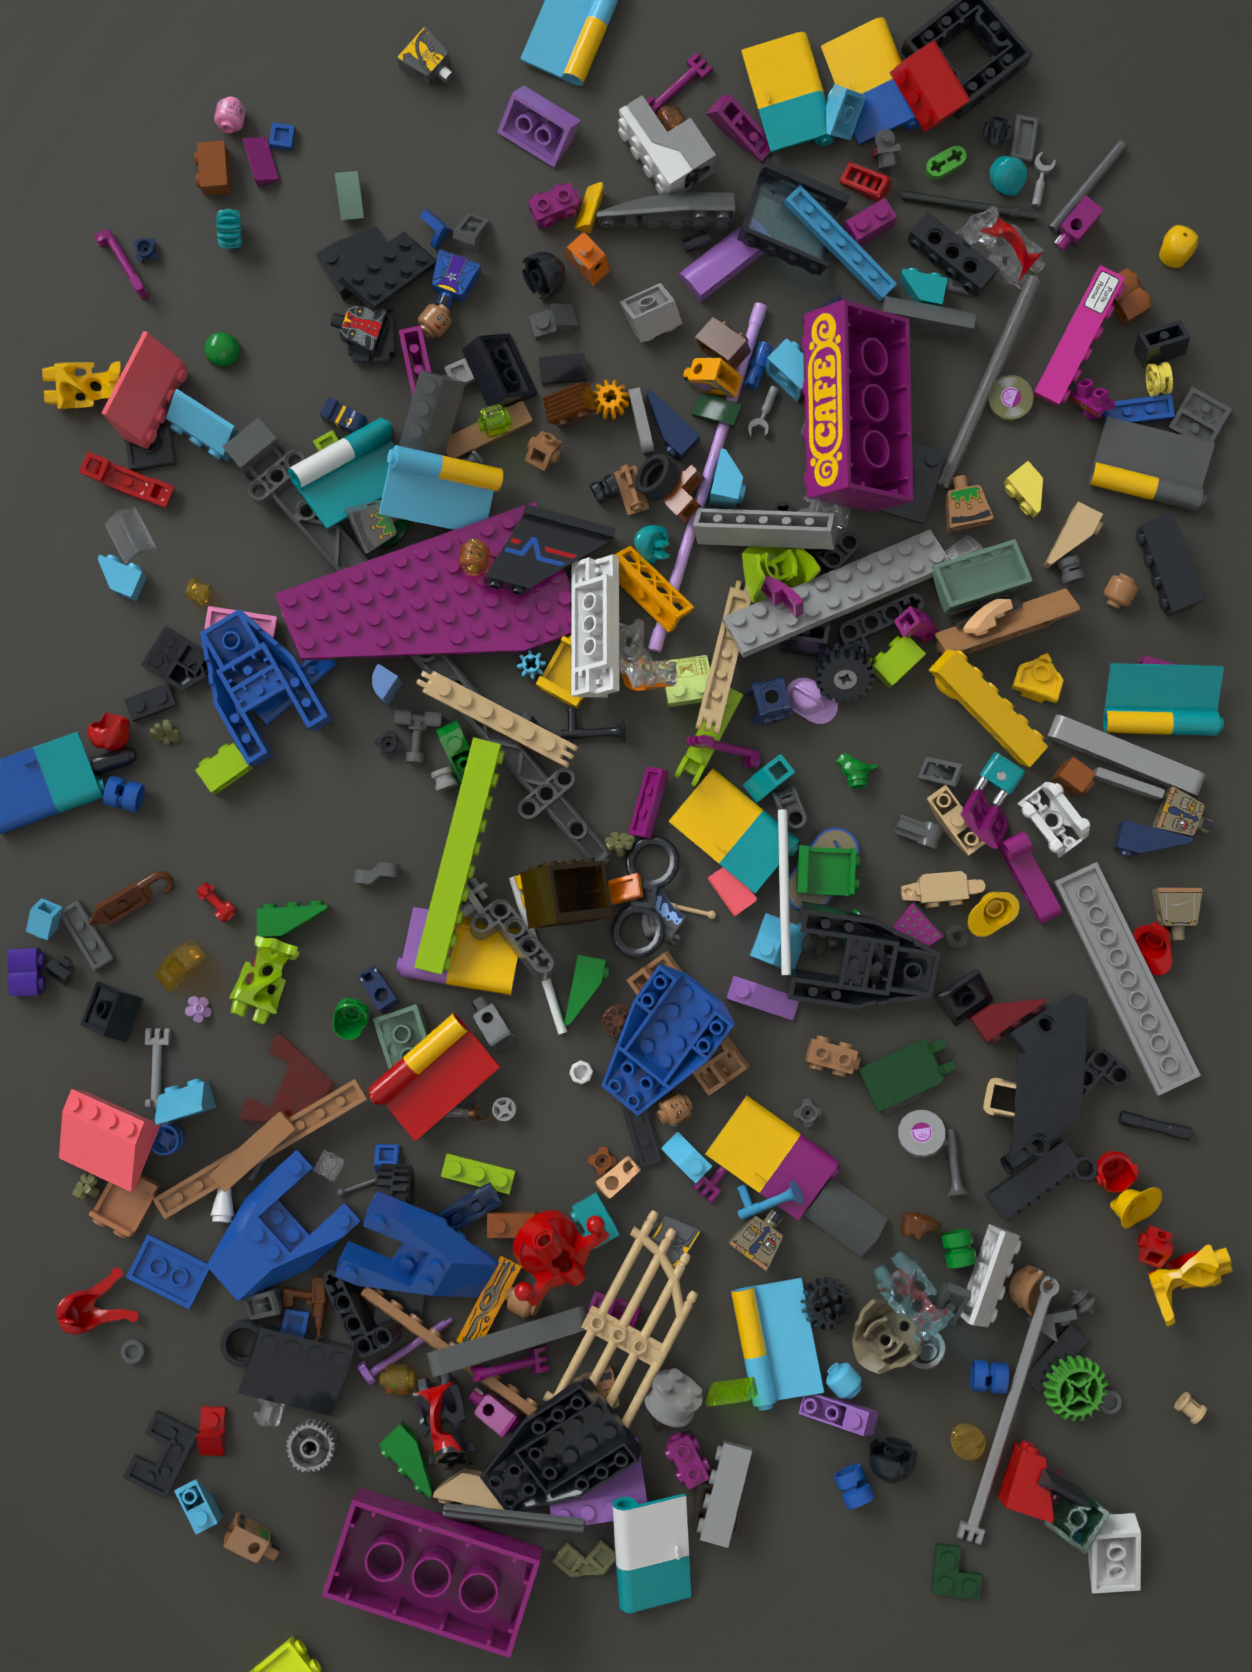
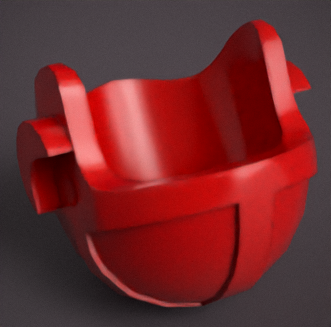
M1107 1151L1100 1156L1096 1163V1184L1098 1187L1102 1186L1106 1191L1123 1192L1138 1179L1137 1164L1133 1165L1125 1153Z

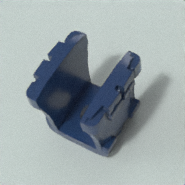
M783 677L774 678V680L753 683L751 684L752 687L745 689V697L754 695L758 714L751 718L753 725H765L773 721L775 723L793 715V709L791 708L786 689L787 685ZM775 691L778 694V701L773 704L768 703L765 700L766 692Z

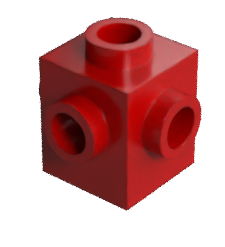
M1150 1225L1146 1232L1141 1233L1138 1237V1261L1161 1269L1174 1250L1172 1233Z

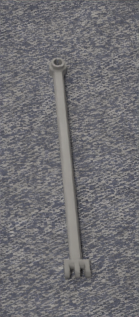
M1044 1276L1039 1281L1038 1285L1041 1292L968 1522L961 1520L958 1528L957 1538L962 1539L964 1532L968 1531L966 1535V1541L971 1542L974 1534H977L975 1538V1544L981 1545L985 1529L980 1526V1522L1052 1296L1056 1295L1059 1291V1284L1054 1277ZM1050 1280L1052 1286L1049 1289L1044 1288V1283Z

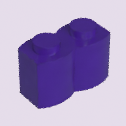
M41 948L8 949L9 996L42 995V990L46 988V980L41 974V969L45 966V954L41 953Z

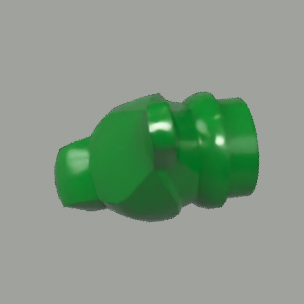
M847 753L841 754L835 760V763L841 767L842 774L847 777L850 789L867 787V781L869 780L867 774L878 768V764L868 765L853 759Z

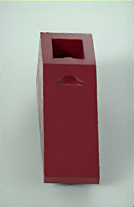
M1044 999L986 1005L968 1019L984 1042L991 1040L993 1043L1004 1036L1002 1031L1008 1027L1012 1030L1022 1024L1023 1020L1021 1018L1027 1014L1033 1016L1043 1009L1041 1005L1046 1001Z

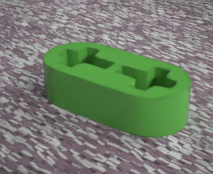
M952 146L932 157L925 168L926 176L933 181H937L960 169L966 160L965 150L960 146ZM952 154H954L955 156H960L959 162H957L956 159L950 162L948 161L951 159ZM943 164V166H941L939 173L936 170H931L933 165L935 167H939Z

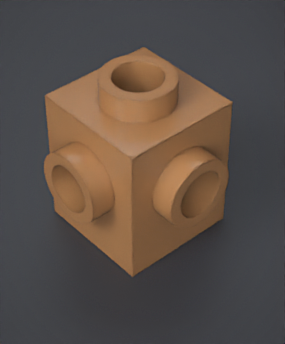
M541 431L537 437L532 436L527 445L529 450L525 461L545 471L551 463L556 464L561 455L559 448L562 441L550 433Z

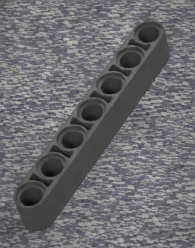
M585 1306L576 1307L427 1353L432 1376L443 1375L585 1331V1329L581 1328L587 1316Z

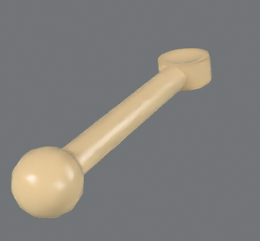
M671 903L678 910L704 915L711 920L716 918V912L713 910L707 912Z

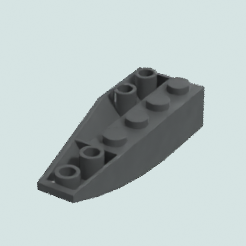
M681 192L644 197L597 212V225H601L604 228L624 226L629 229H634L638 226L658 229L661 226L670 227L671 229L692 227L696 230H702L706 227H715L717 230H727L733 228L735 194L724 192Z

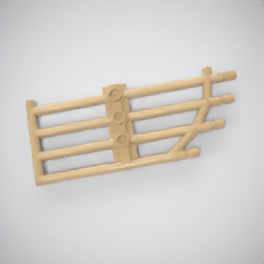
M652 1210L649 1213L647 1221L644 1222L641 1230L635 1226L633 1227L630 1235L635 1238V1241L599 1309L592 1305L581 1326L587 1332L554 1394L547 1391L543 1400H550L571 1383L594 1337L598 1336L607 1341L608 1344L590 1376L595 1386L598 1384L616 1347L629 1353L606 1398L611 1407H613L637 1359L651 1365L622 1419V1422L629 1429L655 1376L692 1309V1304L695 1303L698 1293L691 1290L686 1297V1301L683 1303L679 1280L685 1270V1266L690 1261L691 1255L684 1252L675 1268H673L666 1255L671 1241L676 1235V1230L669 1228L659 1246L648 1237L653 1228V1223L658 1218V1212ZM644 1245L654 1254V1257L619 1320L609 1315L608 1311ZM661 1264L669 1280L642 1331H639L630 1326L629 1323ZM672 1295L676 1318L663 1343L650 1337Z

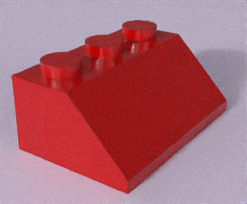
M935 40L903 60L889 72L925 132L941 125L971 101Z

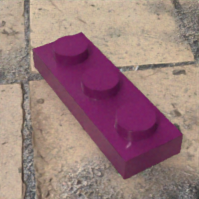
M646 767L628 834L651 839L669 771Z

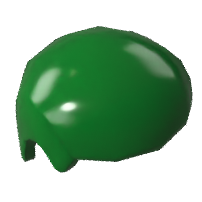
M217 332L206 340L204 352L208 362L217 367L231 366L238 359L240 347L235 337L229 333Z

